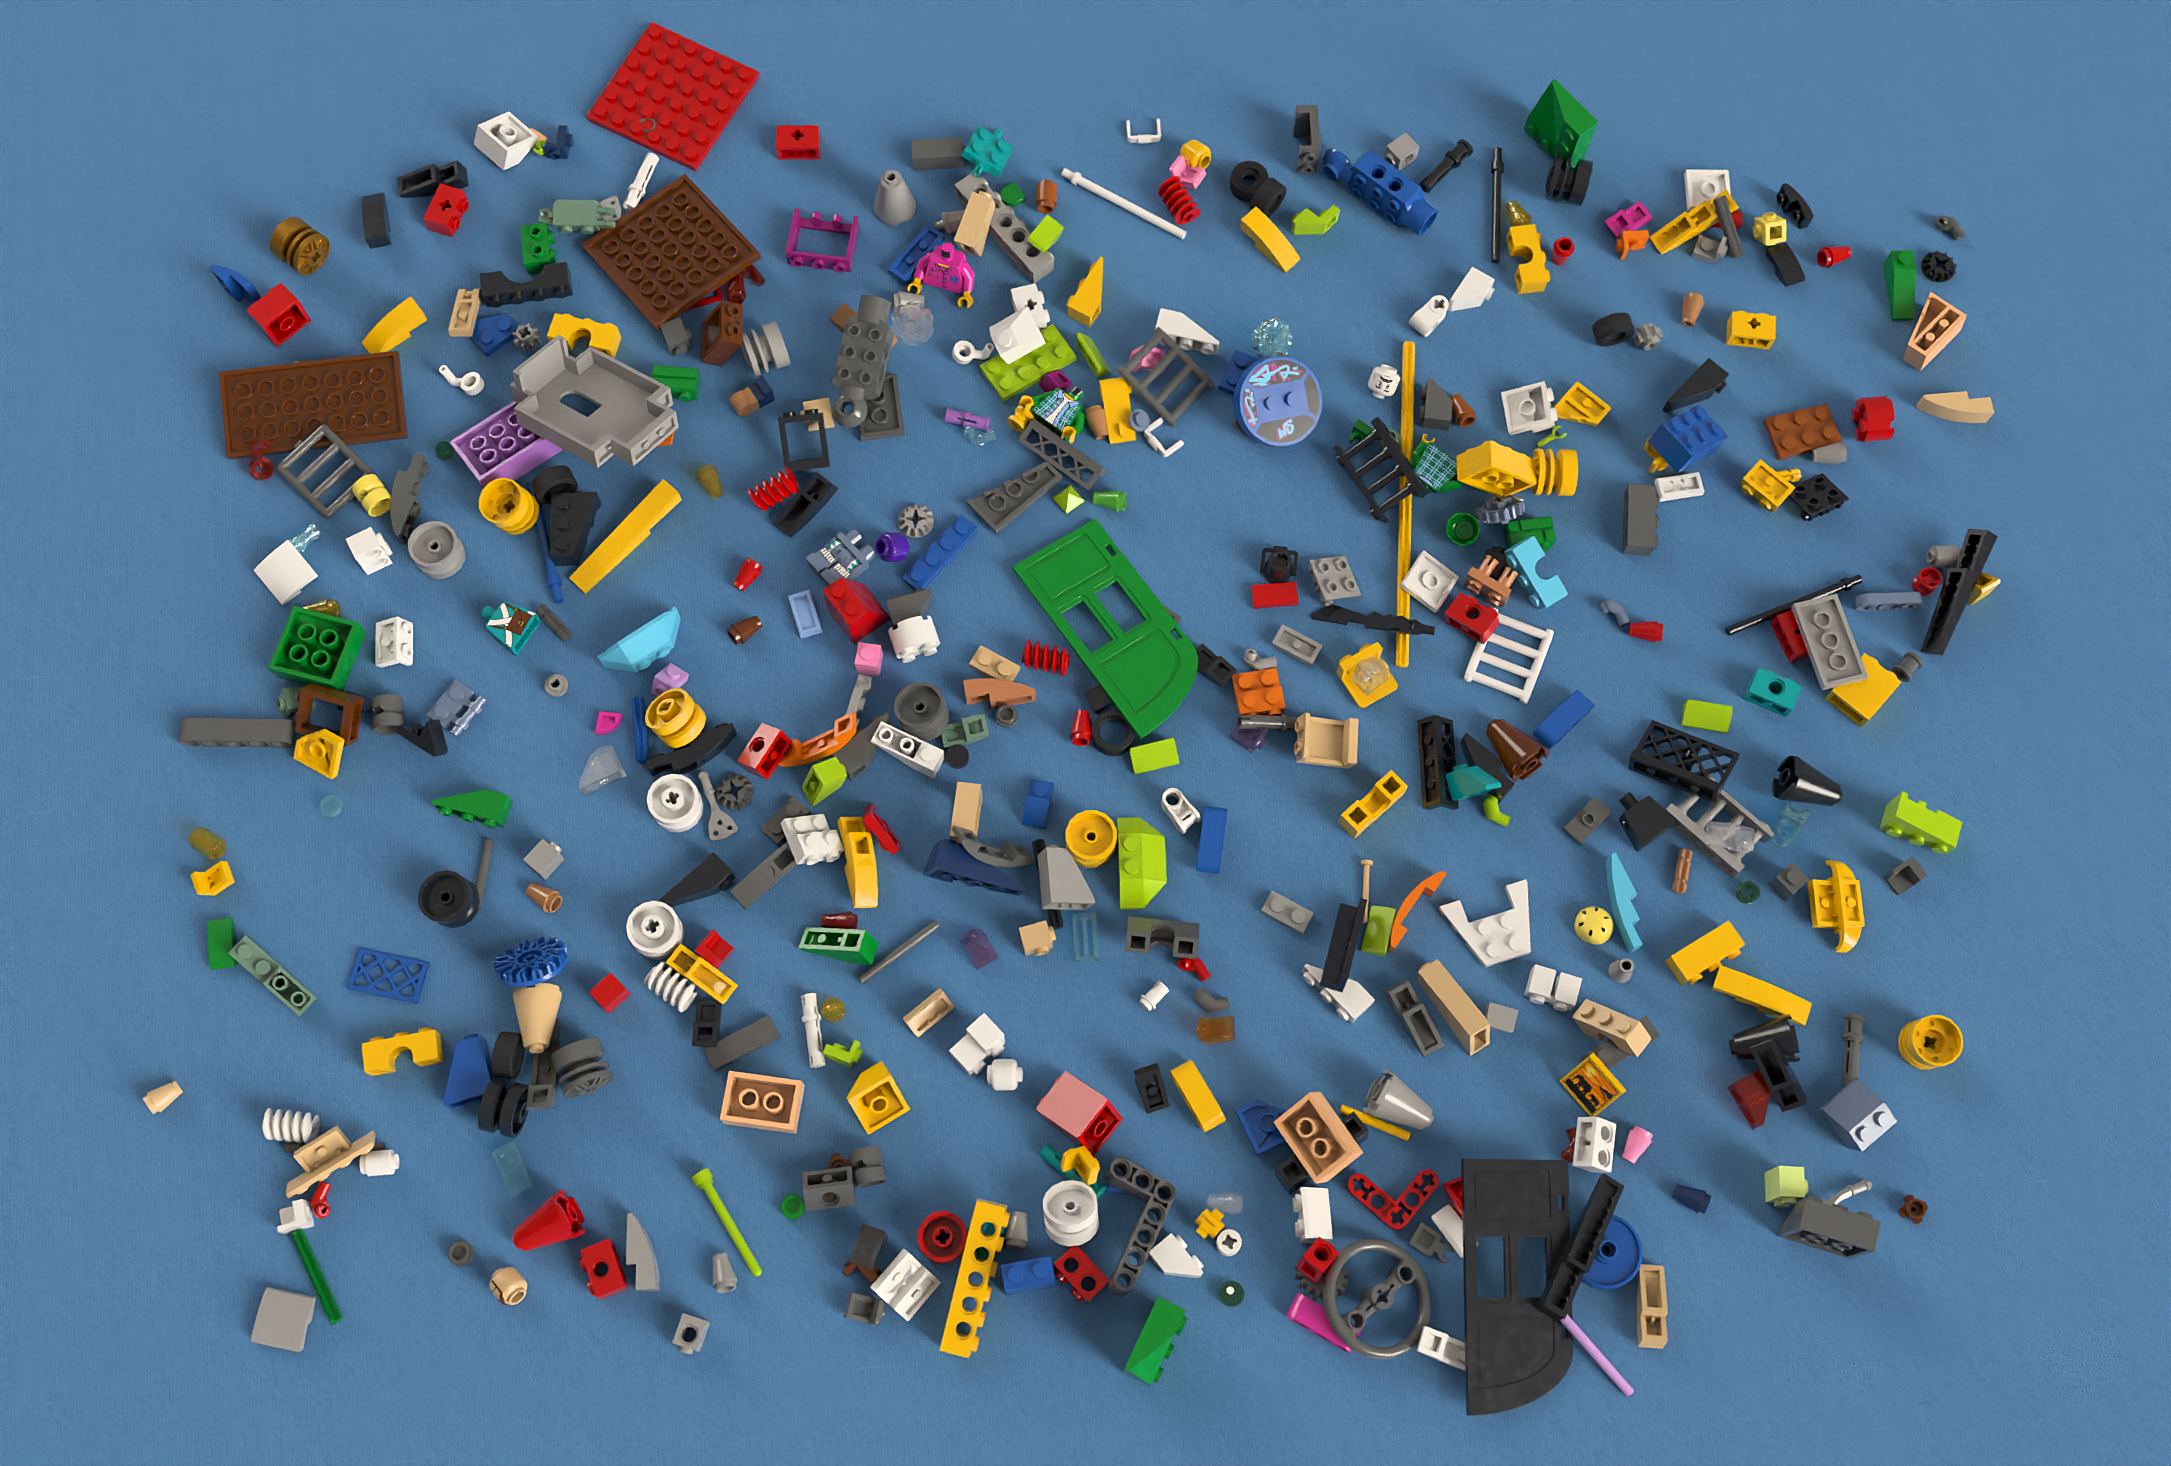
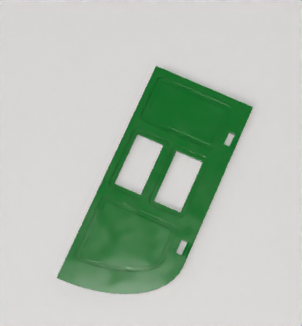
M1095 518L1012 566V570L1141 740L1165 722L1184 701L1191 690L1197 674L1198 655L1187 635L1185 636L1173 617ZM1110 547L1116 555L1111 556L1106 548ZM1117 582L1146 620L1125 633L1095 595ZM1082 601L1112 639V641L1090 653L1062 616V613ZM1173 630L1181 638L1180 640L1177 641L1175 637L1171 634Z

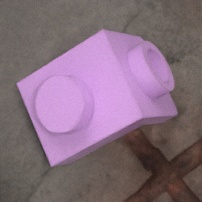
M670 663L654 676L651 693L658 697L667 690L680 688L688 681L689 674Z

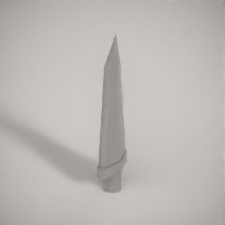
M995 207L993 214L998 213L1003 209ZM965 210L942 213V221L935 222L934 228L938 231L945 229L947 234L954 233L959 228Z

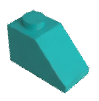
M1467 764L1453 767V772L1445 774L1452 801L1468 799L1502 787L1498 780L1478 766L1467 767Z

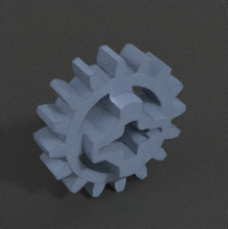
M1511 495L1492 497L1491 500L1476 508L1477 520L1481 521V523H1490L1491 525L1509 523L1511 519L1516 518V515H1522V512H1525L1523 498H1514Z

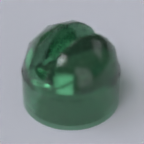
M442 441L435 446V454L438 459L448 461L452 458L454 450L449 442Z

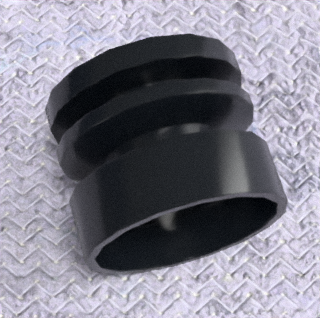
M1557 153L1547 175L1545 198L1551 199L1554 190H1556V201H1559L1565 192L1568 193L1567 203L1581 206L1589 185L1593 161L1579 158L1575 167H1571V156H1567L1565 164L1562 165L1563 154Z

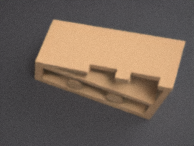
M1930 292L1902 360L1921 371L1961 331L1967 315Z

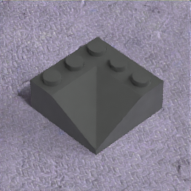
M1808 1196V1198L1798 1201L1778 1231L1777 1236L1851 1259L1875 1251L1881 1221L1872 1219L1873 1216L1864 1212H1857L1855 1214L1848 1212V1208L1838 1204L1829 1206L1823 1204V1200L1820 1198Z

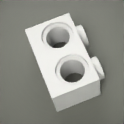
M371 527L346 538L355 559L367 575L392 564L389 555L393 553L388 543L384 541L381 533L376 534Z
M1578 1117L1573 1166L1589 1172L1611 1173L1616 1124L1599 1117Z

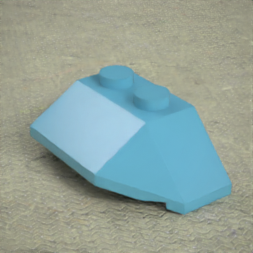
M676 607L671 608L626 636L605 652L599 654L597 657L604 668L636 673L639 670L648 668L651 662L657 658L667 656L675 646L681 620Z

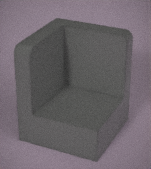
M1911 857L1891 870L1883 878L1895 894L1900 895L1928 875L1916 859Z

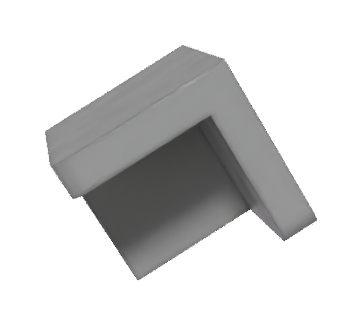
M1490 1002L1484 1014L1485 1018L1490 1022V1032L1493 1029L1513 1033L1518 1010Z

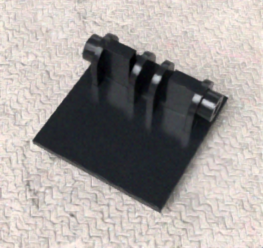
M1823 473L1794 485L1796 488L1789 495L1803 509L1801 513L1803 521H1812L1818 515L1823 516L1824 513L1827 514L1836 508L1839 509L1845 501L1849 500V497Z

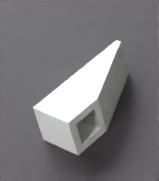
M1160 309L1156 328L1160 327L1181 349L1201 351L1206 355H1218L1219 341L1183 313Z
M882 721L871 739V743L914 770L933 779L945 759L943 750Z
M1306 964L1302 969L1305 981L1311 986L1315 985L1321 991L1319 994L1322 999L1328 1004L1331 1002L1337 1008V1014L1344 1021L1348 1020L1352 1024L1375 1001L1356 981L1348 979L1341 993L1319 986L1323 969Z

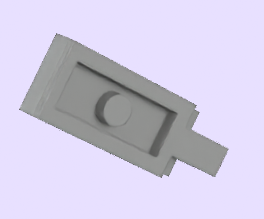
M862 674L858 675L846 715L855 712L857 717L858 710L863 711L866 698L863 696L871 691L872 677ZM856 718V731L860 721L858 718Z

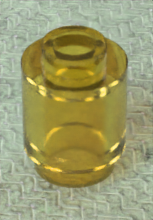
M199 827L189 837L191 847L209 860L222 857L226 851V841L207 828Z

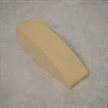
M1967 391L1923 395L1916 404L1918 410L1956 422L1986 423L1994 414L1991 397L1969 399Z
M1641 1264L1637 1272L1636 1293L1638 1347L1663 1349L1668 1341L1666 1327L1668 1308L1664 1266Z

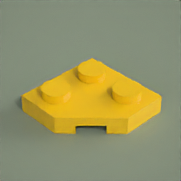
M327 729L302 736L296 740L293 759L332 780L338 776L344 739Z

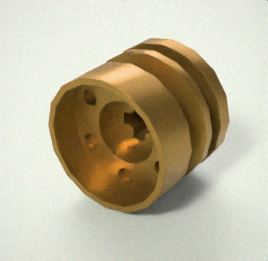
M289 217L281 222L273 232L269 249L273 255L281 261L288 263L298 273L310 275L316 272L326 261L330 252V241L320 232L312 229L302 219Z

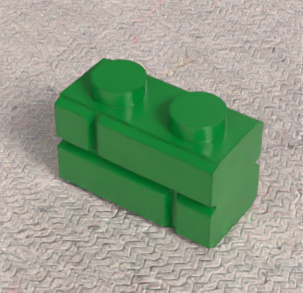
M654 365L652 379L669 387L672 398L682 402L698 400L701 380L698 368Z
M1551 516L1513 520L1506 523L1503 528L1507 549L1524 538L1534 536L1543 552H1546L1553 547L1556 541Z

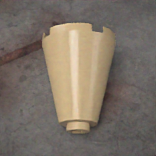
M539 983L531 988L515 987L513 989L512 996L524 1048L529 1049L530 1053H542L544 1049L549 1047L562 998V990L559 991L560 987L557 985Z

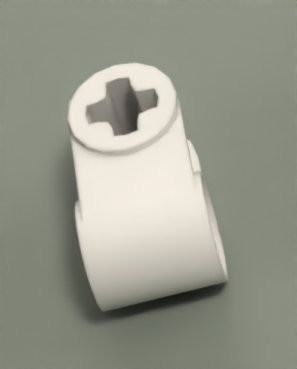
M1441 295L1432 297L1411 317L1409 325L1426 338L1445 318L1449 306L1448 300Z
M1169 788L1163 793L1161 807L1181 834L1186 833V829L1195 822L1199 823L1202 821L1198 811L1188 802L1181 791L1176 788ZM1174 797L1177 799L1178 804L1169 805L1166 799Z

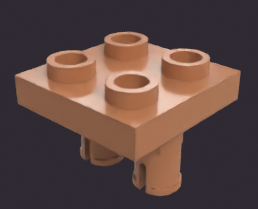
M1486 555L1478 569L1472 566L1467 574L1464 585L1467 586L1466 589L1476 596L1480 594L1485 597L1486 602L1490 605L1503 608L1512 591L1509 587L1518 576V573L1513 570L1511 575L1507 577L1511 568L1505 567L1498 581L1492 579L1489 576L1499 562L1493 559L1488 566L1492 557Z

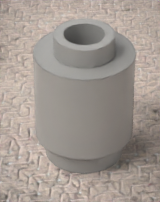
M1934 545L1927 551L1926 560L1933 568H1955L1961 547L1956 545Z

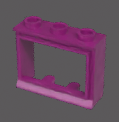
M795 208L785 252L788 264L796 267L808 266L818 270L824 268L836 272H851L860 229L858 216L853 217L852 224L843 223L840 215H833V220L830 222L823 221L821 214L818 212H813L811 219L801 218L799 208ZM800 229L850 235L846 258L796 251Z

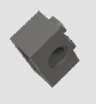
M852 1166L802 1173L806 1212L856 1205Z

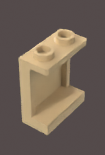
M1306 712L1298 717L1295 722L1297 741L1294 745V754L1296 755V762L1349 769L1357 764L1358 719L1349 718L1346 721L1317 718L1310 717V713Z

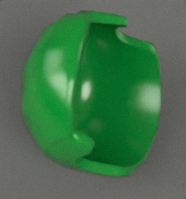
M1470 513L1453 514L1447 520L1445 527L1447 538L1457 546L1472 545L1479 538L1481 529L1478 520Z

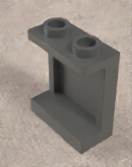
M1296 105L1292 129L1293 137H1305L1306 146H1299L1295 172L1302 174L1316 173L1321 150L1318 105Z

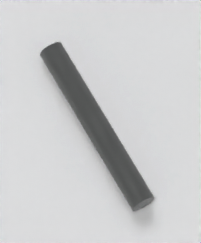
M490 839L484 840L477 875L476 888L480 899L478 910H481L494 844V841Z

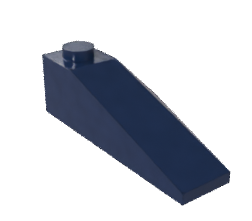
M943 839V841L940 840L934 845L923 871V876L953 883V880H963L966 886L981 887L984 884L987 885L986 888L990 891L1016 896L1025 891L1024 886L994 866L976 859L963 846L957 845L956 841L952 839Z

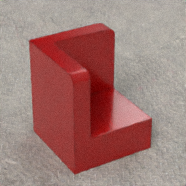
M713 929L695 949V953L698 957H701L718 969L734 948Z
M609 973L590 990V994L608 1014L631 995L612 973Z

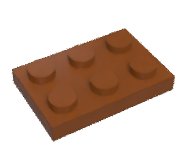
M1827 403L1768 417L1763 421L1777 460L1811 453L1812 449L1838 442L1842 443Z

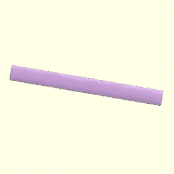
M1567 1314L1565 1319L1560 1320L1561 1323L1626 1397L1630 1396L1634 1389Z

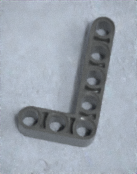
M1117 1158L1106 1169L1105 1178L1107 1182L1145 1202L1108 1284L1109 1290L1113 1295L1123 1297L1136 1285L1173 1203L1176 1190L1173 1184L1127 1159ZM1113 1168L1121 1169L1123 1176H1117ZM1135 1179L1142 1180L1145 1188L1137 1186ZM1157 1191H1163L1167 1195V1200L1161 1199ZM1153 1212L1157 1217V1221L1150 1220L1147 1213ZM1137 1235H1145L1147 1243L1140 1242ZM1129 1255L1135 1257L1137 1265H1131L1127 1257ZM1117 1278L1126 1280L1127 1288L1119 1286Z

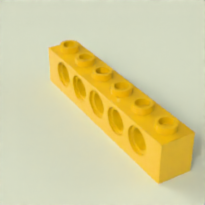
M980 1198L976 1201L939 1351L966 1358L970 1357L972 1351H977L980 1337L976 1336L977 1327H983L986 1312L982 1311L984 1301L989 1302L992 1287H989L988 1283L990 1276L995 1277L998 1262H995L994 1258L996 1252L1001 1253L1004 1237H1000L1002 1227L1007 1228L1010 1213L1006 1212L1008 1205ZM991 1222L995 1226V1233L992 1235L985 1234L982 1231V1224ZM978 1247H985L989 1251L987 1259L982 1260L977 1257L976 1249ZM972 1272H979L983 1277V1282L980 1284L972 1283L970 1274ZM973 1297L977 1302V1307L974 1309L966 1308L963 1303L964 1298ZM966 1322L970 1325L971 1331L967 1334H962L958 1331L957 1324Z

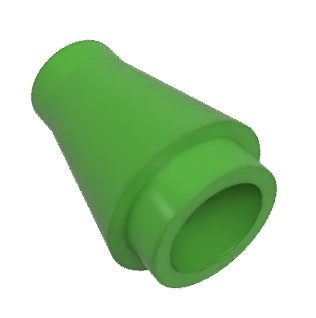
M1122 490L1095 491L1093 504L1116 512L1124 511L1127 505V493H1122Z

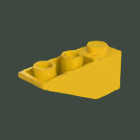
M1100 256L1096 263H1092L1088 276L1079 282L1078 291L1075 295H1071L1066 303L1068 317L1089 328L1101 312L1103 257Z

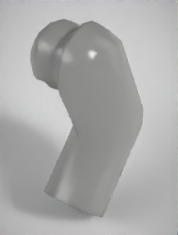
M1248 649L1244 653L1245 663L1256 671L1277 667L1275 656L1262 659L1254 649Z

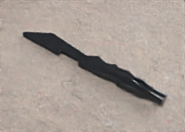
M1333 604L1311 614V619L1342 625L1353 622L1364 624L1366 629L1399 631L1400 634L1434 635L1436 628L1435 626L1424 625L1416 619H1407L1403 616H1393L1392 614L1383 616L1375 611L1369 615H1364Z

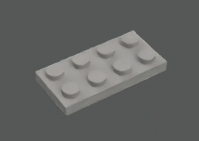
M1837 594L1794 603L1791 606L1822 690L1864 681L1868 678Z

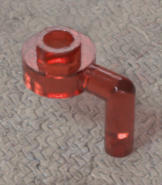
M268 439L253 443L251 446L254 460L250 462L248 471L250 476L257 481L269 479L274 472L272 463L268 459L263 458L262 450L270 446ZM257 466L260 467L261 474L258 473Z

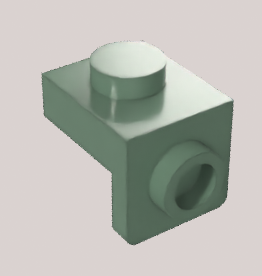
M305 686L282 689L279 697L276 699V706L278 711H281L283 718H288L291 712L298 711L299 702L297 696L301 688ZM313 697L312 710H314L315 707H316V703H315L314 697Z

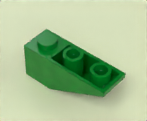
M487 789L432 800V805L441 815L448 817L451 814L458 815L463 821L470 823L473 820L480 821L483 826L493 829L495 826L504 828L513 803L508 795Z

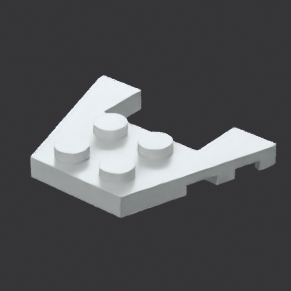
M1526 880L1506 885L1505 887L1513 908L1512 910L1477 921L1468 922L1460 900L1439 907L1440 913L1448 919L1452 928L1460 934L1468 948L1484 968L1527 955L1531 952L1528 886Z

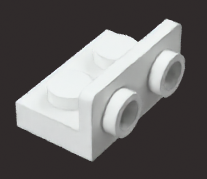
M394 617L376 623L375 666L383 668L397 663L406 666L413 664V624L400 617Z

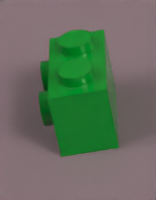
M547 223L520 226L523 261L528 274L541 273L546 264L557 262L555 249H552V244L555 243L554 232L549 230Z

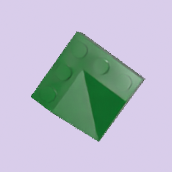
M1554 79L1527 117L1524 130L1554 160L1557 153L1563 154L1562 165L1565 164L1567 156H1571V167H1573L1579 158H1585L1598 121Z
M293 606L268 669L280 679L303 685L315 683L344 691L366 631L358 622Z
M1157 1297L1123 1373L1151 1386L1153 1381L1158 1383L1164 1370L1159 1366L1163 1358L1169 1359L1175 1346L1170 1342L1175 1334L1180 1335L1188 1319L1183 1316L1186 1311L1185 1309Z

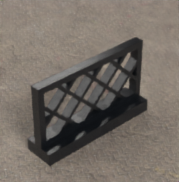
M1652 720L1637 748L1633 749L1629 756L1628 769L1716 804L1726 781L1740 757V753ZM1656 729L1663 732L1665 737L1654 740L1652 732ZM1682 739L1687 745L1676 748L1673 740ZM1668 742L1671 750L1660 752L1657 745ZM1652 746L1656 754L1649 756L1641 751ZM1703 747L1708 750L1709 754L1698 757L1695 749ZM1690 750L1693 758L1682 761L1679 753ZM1674 755L1677 763H1667L1663 758ZM1726 756L1731 758L1730 763L1720 765L1717 757ZM1712 759L1716 767L1704 770L1701 762ZM1696 763L1700 771L1693 773L1686 770L1685 766ZM1719 772L1721 780L1718 783L1709 779L1707 775Z

